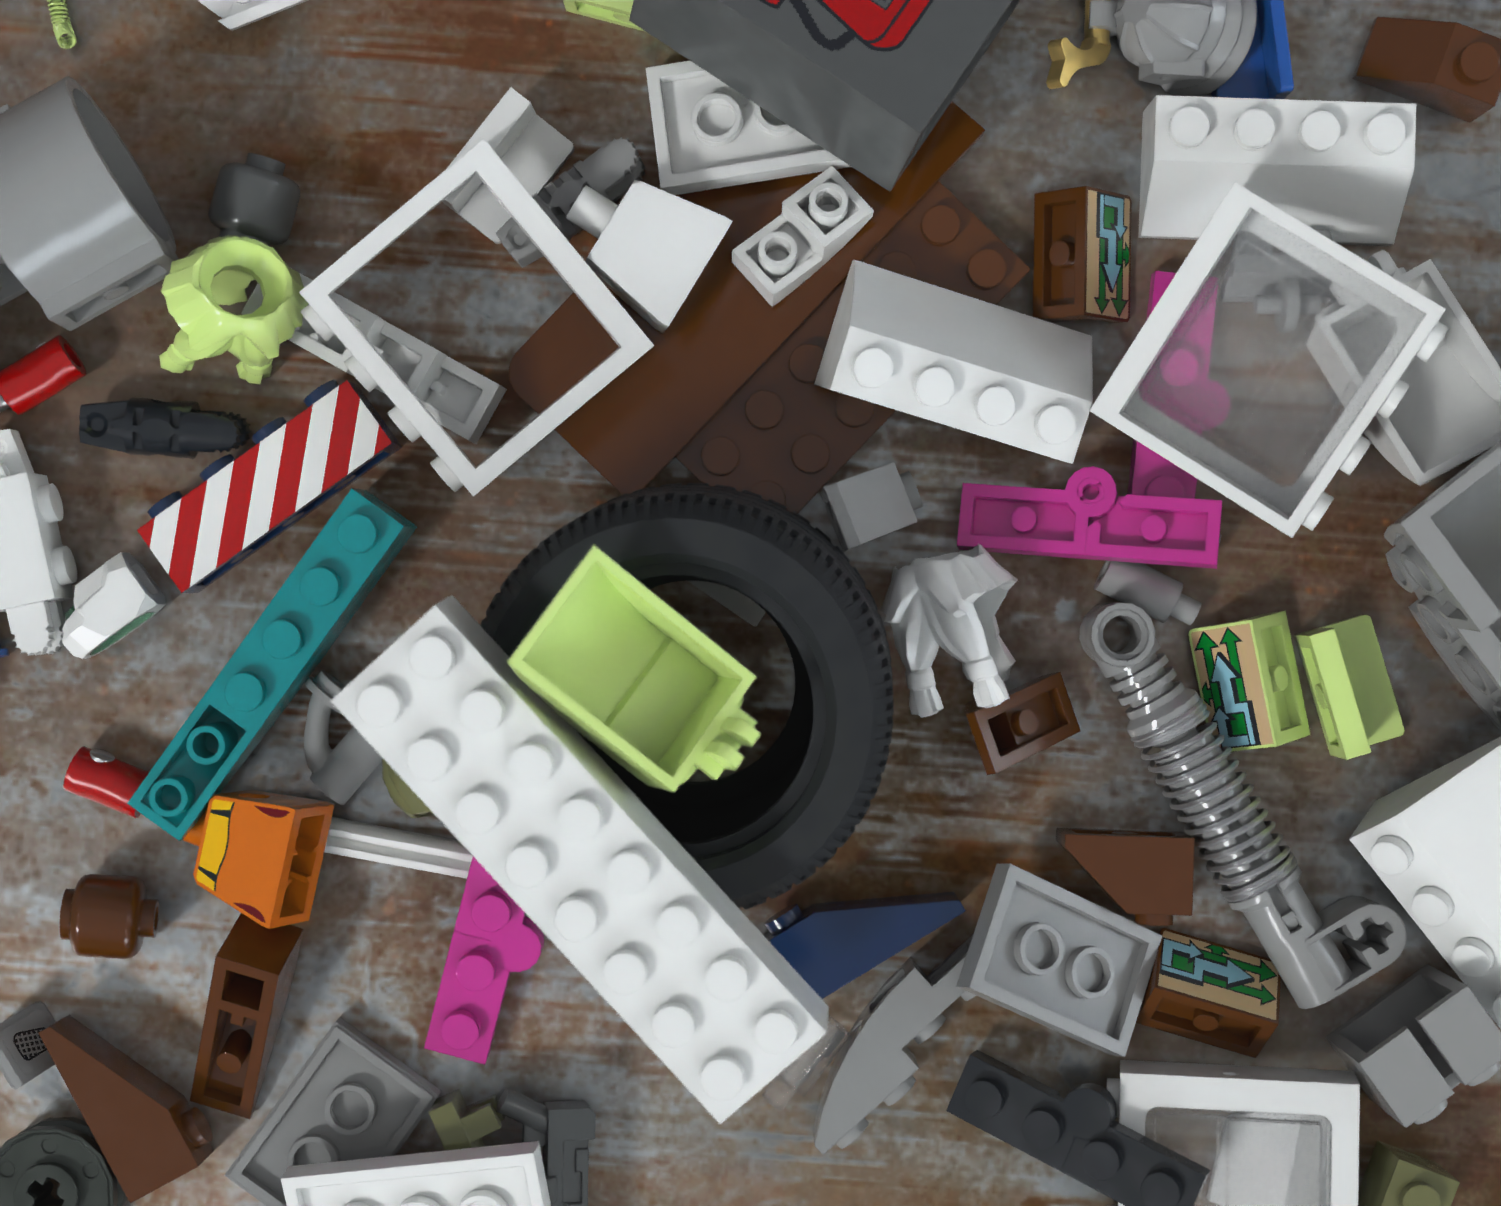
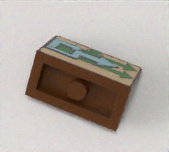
M1089 186L1035 193L1033 317L1047 322L1094 319L1112 323L1129 321L1132 201L1129 196Z
M1162 928L1159 932L1162 935V939L1153 965V974L1148 981L1136 1023L1256 1058L1279 1025L1281 976L1271 959Z

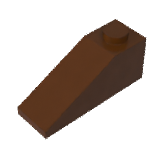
M242 913L238 917L215 958L191 1090V1102L247 1119L251 1118L256 1107L293 982L304 929L292 925L268 929Z
M71 1015L58 1020L38 1032L130 1203L199 1167L214 1151L210 1144L213 1139L210 1125L198 1108L194 1107L191 1109L183 1094Z

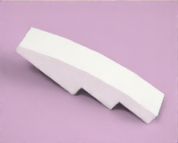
M299 273L304 287L313 281ZM259 283L241 312L242 315L252 314L261 306L263 294ZM333 292L330 296L437 422L470 442L477 444L507 389L386 322L372 312ZM303 316L302 326L295 328L293 337L288 340L354 376L344 364L352 354L338 337L334 335L326 342ZM379 386L375 388L384 393V391Z

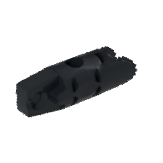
M132 397L130 400L83 404L80 407L79 437L81 443L121 451L130 455L150 456L160 454L175 458L194 459L198 451L216 452V450H219L222 453L226 450L230 452L232 448L239 449L240 445H246L245 441L250 439L249 433L252 431L249 429L251 424L246 422L247 418H242L240 414L235 415L233 412H230L228 415L225 411L201 410L199 404L195 401L176 400L164 402L149 398Z

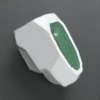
M120 552L75 585L73 606L65 613L62 643L73 656L81 659L91 658L117 643L151 619L166 605L165 596L139 561L130 553Z

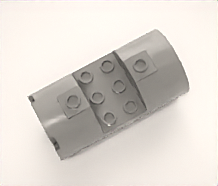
M67 76L13 107L8 104L0 107V306L28 291L39 302L48 320L72 331L163 280L170 272L171 262L179 259L175 253L176 243L169 223L150 185L128 148L85 89L73 78Z

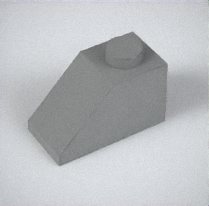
M894 462L828 485L820 493L843 552L917 523L918 521L913 510L923 507L911 473L907 471L899 475Z

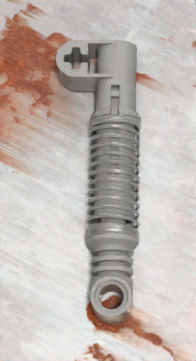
M1104 603L1091 609L1085 615L1080 625L1079 639L1083 650L1092 660L1096 661L1105 678L1114 676L1115 679L1109 683L1113 692L1123 691L1117 697L1122 706L1131 705L1125 711L1129 717L1127 731L1131 741L1134 742L1135 747L1144 748L1141 758L1143 760H1151L1148 766L1149 772L1158 773L1155 781L1156 784L1165 785L1162 792L1163 796L1172 798L1170 802L1171 809L1180 810L1177 819L1180 822H1186L1185 833L1194 835V846L1201 847L1199 857L1208 860L1206 863L1207 871L1215 872L1213 876L1214 883L1222 884L1220 892L1224 896L1225 901H1228L1231 909L1244 913L1298 1007L1309 1009L1322 1005L1392 964L1401 955L1406 945L1407 931L1403 920L1394 910L1362 896H1349L1340 899L1322 911L1316 912L1299 883L1302 871L1297 864V859L1290 852L1289 846H1278L1283 839V835L1280 833L1270 834L1276 824L1274 821L1263 822L1268 815V810L1264 808L1256 809L1261 802V798L1258 796H1248L1253 791L1254 786L1252 784H1241L1246 778V772H1234L1239 765V760L1226 759L1231 754L1232 748L1227 746L1220 748L1219 745L1224 741V735H1212V732L1217 728V723L1209 722L1196 728L1198 724L1209 717L1210 711L1206 710L1207 706L1203 704V699L1199 697L1196 690L1184 687L1181 680L1172 682L1177 673L1173 666L1164 669L1163 666L1169 662L1165 653L1157 655L1155 653L1161 646L1155 637V628L1151 617L1142 608L1132 603ZM1118 616L1128 624L1130 640L1125 648L1115 653L1105 645L1103 630L1108 621ZM1153 747L1161 749L1159 753L1147 755ZM1367 920L1373 924L1366 928V935L1369 939L1362 943L1357 939L1364 934L1361 923ZM1333 931L1349 938L1342 942L1351 957L1346 962L1330 936V933Z

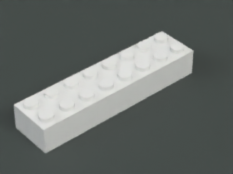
M453 595L434 605L339 692L331 702L718 1123L721 1124L827 1033L828 1005L583 737L544 703L516 675L507 663L510 659L508 655Z

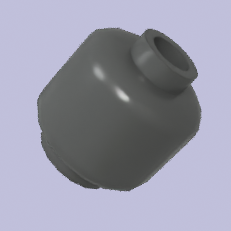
M248 153L245 164L227 163L221 167L208 213L211 223L221 229L219 237L226 235L246 236L264 242L269 247L271 244H283L288 240L300 200V188L293 180L283 176L286 166L284 163L262 155Z

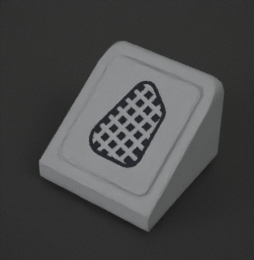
M41 1001L33 1003L0 1023V1070L11 1088L14 1087L15 1090L55 1065L38 1032L56 1021L46 1005Z

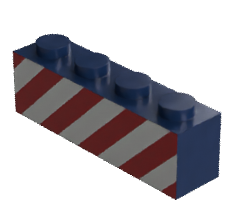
M336 380L326 382L304 399V403L308 407L288 422L284 417H279L269 422L252 436V440L256 445L237 459L232 454L219 458L200 473L199 476L204 481L202 484L185 496L180 491H176L158 501L148 510L147 513L152 519L137 529V531L181 593H199L402 448L358 385L349 380L344 381L340 385Z

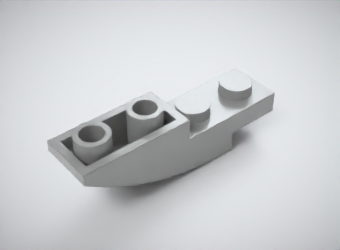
M973 935L929 975H926L910 957L884 983L864 1008L846 1036L835 1058L819 1100L813 1136L815 1147L823 1155L835 1144L840 1149H843L854 1142L867 1128L869 1122L865 1117L882 1101L887 1106L893 1105L913 1087L916 1079L912 1074L919 1067L915 1055L906 1045L912 1039L917 1044H921L929 1039L946 1020L942 1012L960 996L965 1001L976 996L956 987Z

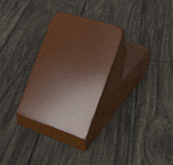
M1060 672L1042 675L1008 691L1010 698L997 706L990 708L979 707L975 700L965 704L966 716L987 775L996 774L1081 731Z

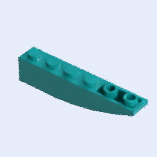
M351 488L127 804L178 841L183 840L207 810L212 796L219 794L304 685V682L310 677L417 526L369 491Z

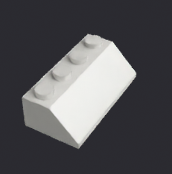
M1156 95L1143 111L1138 238L1198 240L1233 183L1236 182L1312 229L1329 230L1333 241L1339 245L1391 246L1395 241L1414 172L1417 104Z
M852 260L814 384L1073 464L1090 412L1089 410L1093 403L1092 336L858 260Z

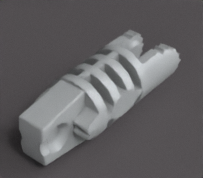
M620 137L617 140L614 138L612 142H608L606 147H601L584 161L579 160L570 170L564 171L558 176L557 180L547 184L540 193H536L532 197L566 239L570 241L574 235L581 233L583 229L566 219V216L585 185L615 203L627 193L634 180H643L642 176L645 175V166L640 156L637 157L639 153L633 142H630L628 138L623 139ZM512 217L496 232L503 246L522 268L544 256Z

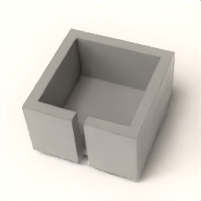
M1428 964L1325 1037L1347 1069L1354 1071L1360 1087L1368 1098L1405 1128L1412 1123H1426L1442 1113L1448 1104L1446 1099L1454 1094L1452 1089L1460 1083L1469 1086L1481 1084L1495 1075L1501 1067V1032L1467 985Z

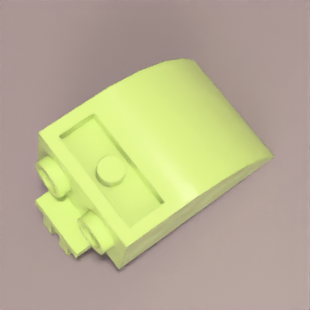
M593 545L507 661L516 675L555 713L647 786L675 792L679 785L686 782L694 774L697 768L711 779L717 780L724 769L736 771L744 760V757L738 752L740 746L753 747L761 736L759 731L754 728L757 721L740 709L744 700L743 695L756 676L595 545Z

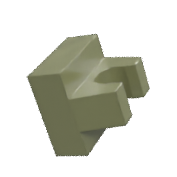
M460 1089L437 1098L428 1112L445 1150L484 1147L482 1137L500 1129L502 1126L500 1122L505 1119L504 1115L496 1112L498 1104L496 1095L467 1106Z

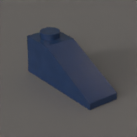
M954 892L815 903L802 911L797 903L769 918L764 923L768 932L763 935L817 995L823 999L961 915L966 910Z

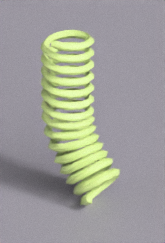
M47 0L49 3L47 6L50 7L48 10L52 16L50 19L53 20L51 22L54 28L53 31L59 46L63 49L73 48L77 38L73 31L70 17H68L66 0Z

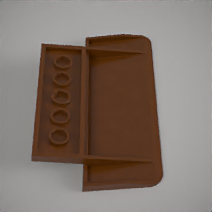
M952 101L890 192L853 167L836 169L874 210L873 217L825 265L773 307L732 263V250L781 215L782 202L822 172L675 195L721 214L733 222L664 333L652 327L606 286L654 346L554 430L622 495L647 488L676 458L701 483H708L709 486L713 487L716 484L735 487L736 491L740 492L746 490L762 495V499L766 501L771 499L786 506V510L791 513L794 511L799 513L897 411L814 384L852 260H858L998 305L1031 270L939 182L983 136L985 129ZM573 292L513 356L509 366L511 386L536 413L540 414L618 349L619 346Z

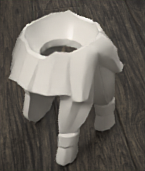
M980 544L968 551L953 552L930 558H917L908 566H903L900 569L893 568L891 583L881 611L886 614L884 622L891 623L895 647L906 669L905 676L908 689L910 690L909 708L912 715H919L923 718L937 714L944 708L941 697L935 687L934 672L931 668L939 646L962 662V669L966 678L974 682L973 695L977 706L990 708L1010 698L1004 682L1009 679L1010 669L1016 660L999 636L1000 631L995 615L1009 589L1018 579L1000 566Z

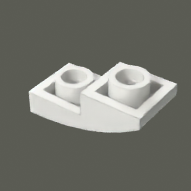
M830 166L782 202L781 215L732 250V263L773 307L838 253L873 217L874 210L833 166Z

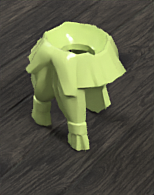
M226 235L210 239L205 245L192 250L185 258L172 261L170 272L164 278L161 292L165 296L168 312L173 316L181 330L175 335L174 342L170 344L167 351L159 355L161 368L172 373H183L185 370L191 371L196 360L219 356L229 351L241 361L236 365L239 378L245 379L248 383L261 384L262 379L270 377L273 358L279 357L280 343L292 338L295 328L302 326L303 315L300 311L308 305V302L299 293L304 288L299 272L291 269L273 247H269L264 242L246 236ZM256 280L260 284L263 300L261 306L252 314L235 315L224 311L219 306L248 301L246 288H248L250 282Z

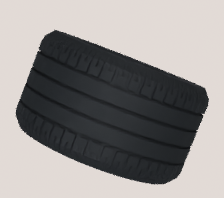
M675 483L661 485L657 488L652 486L636 490L631 494L626 493L607 501V503L600 504L543 540L537 548H534L518 564V568L514 569L501 585V592L495 594L486 611L487 618L485 617L482 620L480 626L510 658L593 545L648 589L685 580L712 582L729 587L747 596L772 618L784 636L791 653L795 673L794 702L789 719L779 738L760 759L747 768L717 780L684 782L679 785L675 792L647 786L580 734L739 909L741 907L749 909L765 903L767 897L774 899L791 890L793 883L799 885L816 872V867H823L837 853L836 847H842L854 833V825L860 824L869 809L870 800L874 799L882 780L881 773L885 770L892 737L893 681L889 643L886 640V630L881 615L877 612L878 607L870 590H867L864 586L865 581L858 570L849 564L850 559L838 546H834L831 543V539L818 527L814 529L809 525V520L795 511L793 513L787 511L786 506L769 499L766 501L762 499V495L746 490L742 492L736 491L735 487L718 484L713 487L709 486L708 483H688L687 485Z

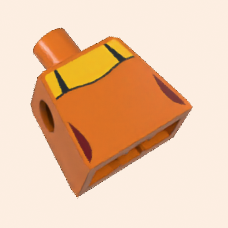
M256 790L214 794L209 800L205 813L183 839V841L199 847L193 873L196 884L268 929L309 921L335 804L327 801Z

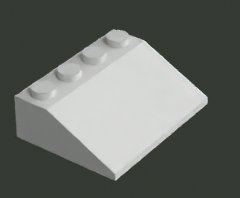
M1501 737L1376 800L1349 840L1462 982L1470 988L1482 1007L1501 1029Z

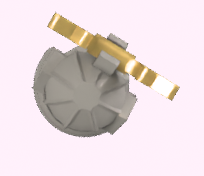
M1085 0L1084 40L1081 42L1080 48L1074 46L1066 37L1048 42V51L1052 63L1046 80L1047 87L1049 89L1066 87L1073 74L1079 69L1102 64L1109 56L1111 50L1110 37L1117 35L1118 47L1122 51L1123 56L1129 62L1139 67V81L1161 85L1165 92H1169L1173 96H1203L1228 81L1244 61L1252 44L1256 29V0H1118L1117 2L1111 0Z

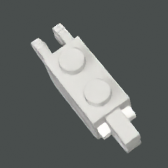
M4 429L0 430V612L7 613L11 634L15 635L13 641L17 644L16 648L21 649V653H27L28 656L46 653L53 654V652L60 651L61 646H64L62 643V628L65 619L61 601L74 598L71 584L77 581L76 563L70 548L62 545L57 521L63 519L64 511L57 487L53 483L49 484L47 475L34 473L19 431Z

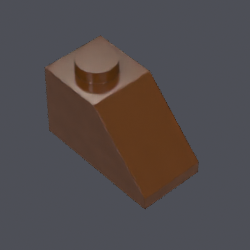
M1377 17L1372 24L1352 79L1471 123L1495 107L1501 92V39L1457 22Z
M1056 828V841L1127 914H1135V923L1150 926L1173 925V915L1192 916L1195 840L1192 836L1182 831Z

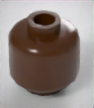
M103 874L84 875L78 881L75 889H66L64 892L60 911L61 940H70L73 951L78 956L118 959L132 958L140 951L144 937H156L159 922V900L147 899L146 886L139 877Z

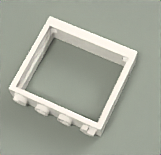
M484 138L299 292L308 302V305L300 311L308 323L326 342L334 335L338 337L352 354L344 364L368 392H371L377 386L384 391L396 405L387 412L396 426L412 443L422 436L438 455L430 464L443 481L454 492L465 486L473 497L654 346ZM475 174H477L619 346L618 349L477 466L472 463L330 296Z

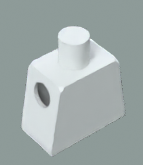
M634 180L619 205L585 185L566 216V219L598 238L585 261L606 286L661 333H664L671 324L733 222L721 214L638 180Z

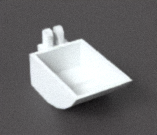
M1381 250L1371 255L1367 262L1446 309L1439 322L1449 327L1435 351L1427 362L1414 356L1400 377L1410 387L1388 419L1376 413L1363 432L1382 456L1403 476L1418 486H1422L1490 449L1501 441V368L1431 259L1406 272L1404 267L1398 268L1389 253ZM1332 283L1329 289L1337 302L1326 307L1320 314L1315 316L1314 320L1316 323L1305 345L1343 406L1346 407L1394 336L1396 323L1389 315L1338 284Z

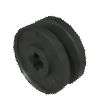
M76 1117L47 1118L24 1129L18 1135L7 1140L0 1148V1206L125 1205L127 1197L87 1122ZM51 1179H55L60 1183L57 1190V1195L60 1197L59 1200L50 1194L53 1190Z

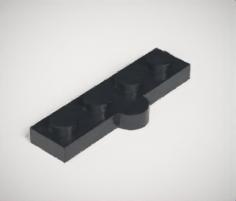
M979 1050L970 1054L946 1110L1125 1206H1195L1211 1171L1116 1122V1102L1111 1093L1103 1086L1094 1083L1081 1084L1069 1092L1064 1099L1053 1088Z

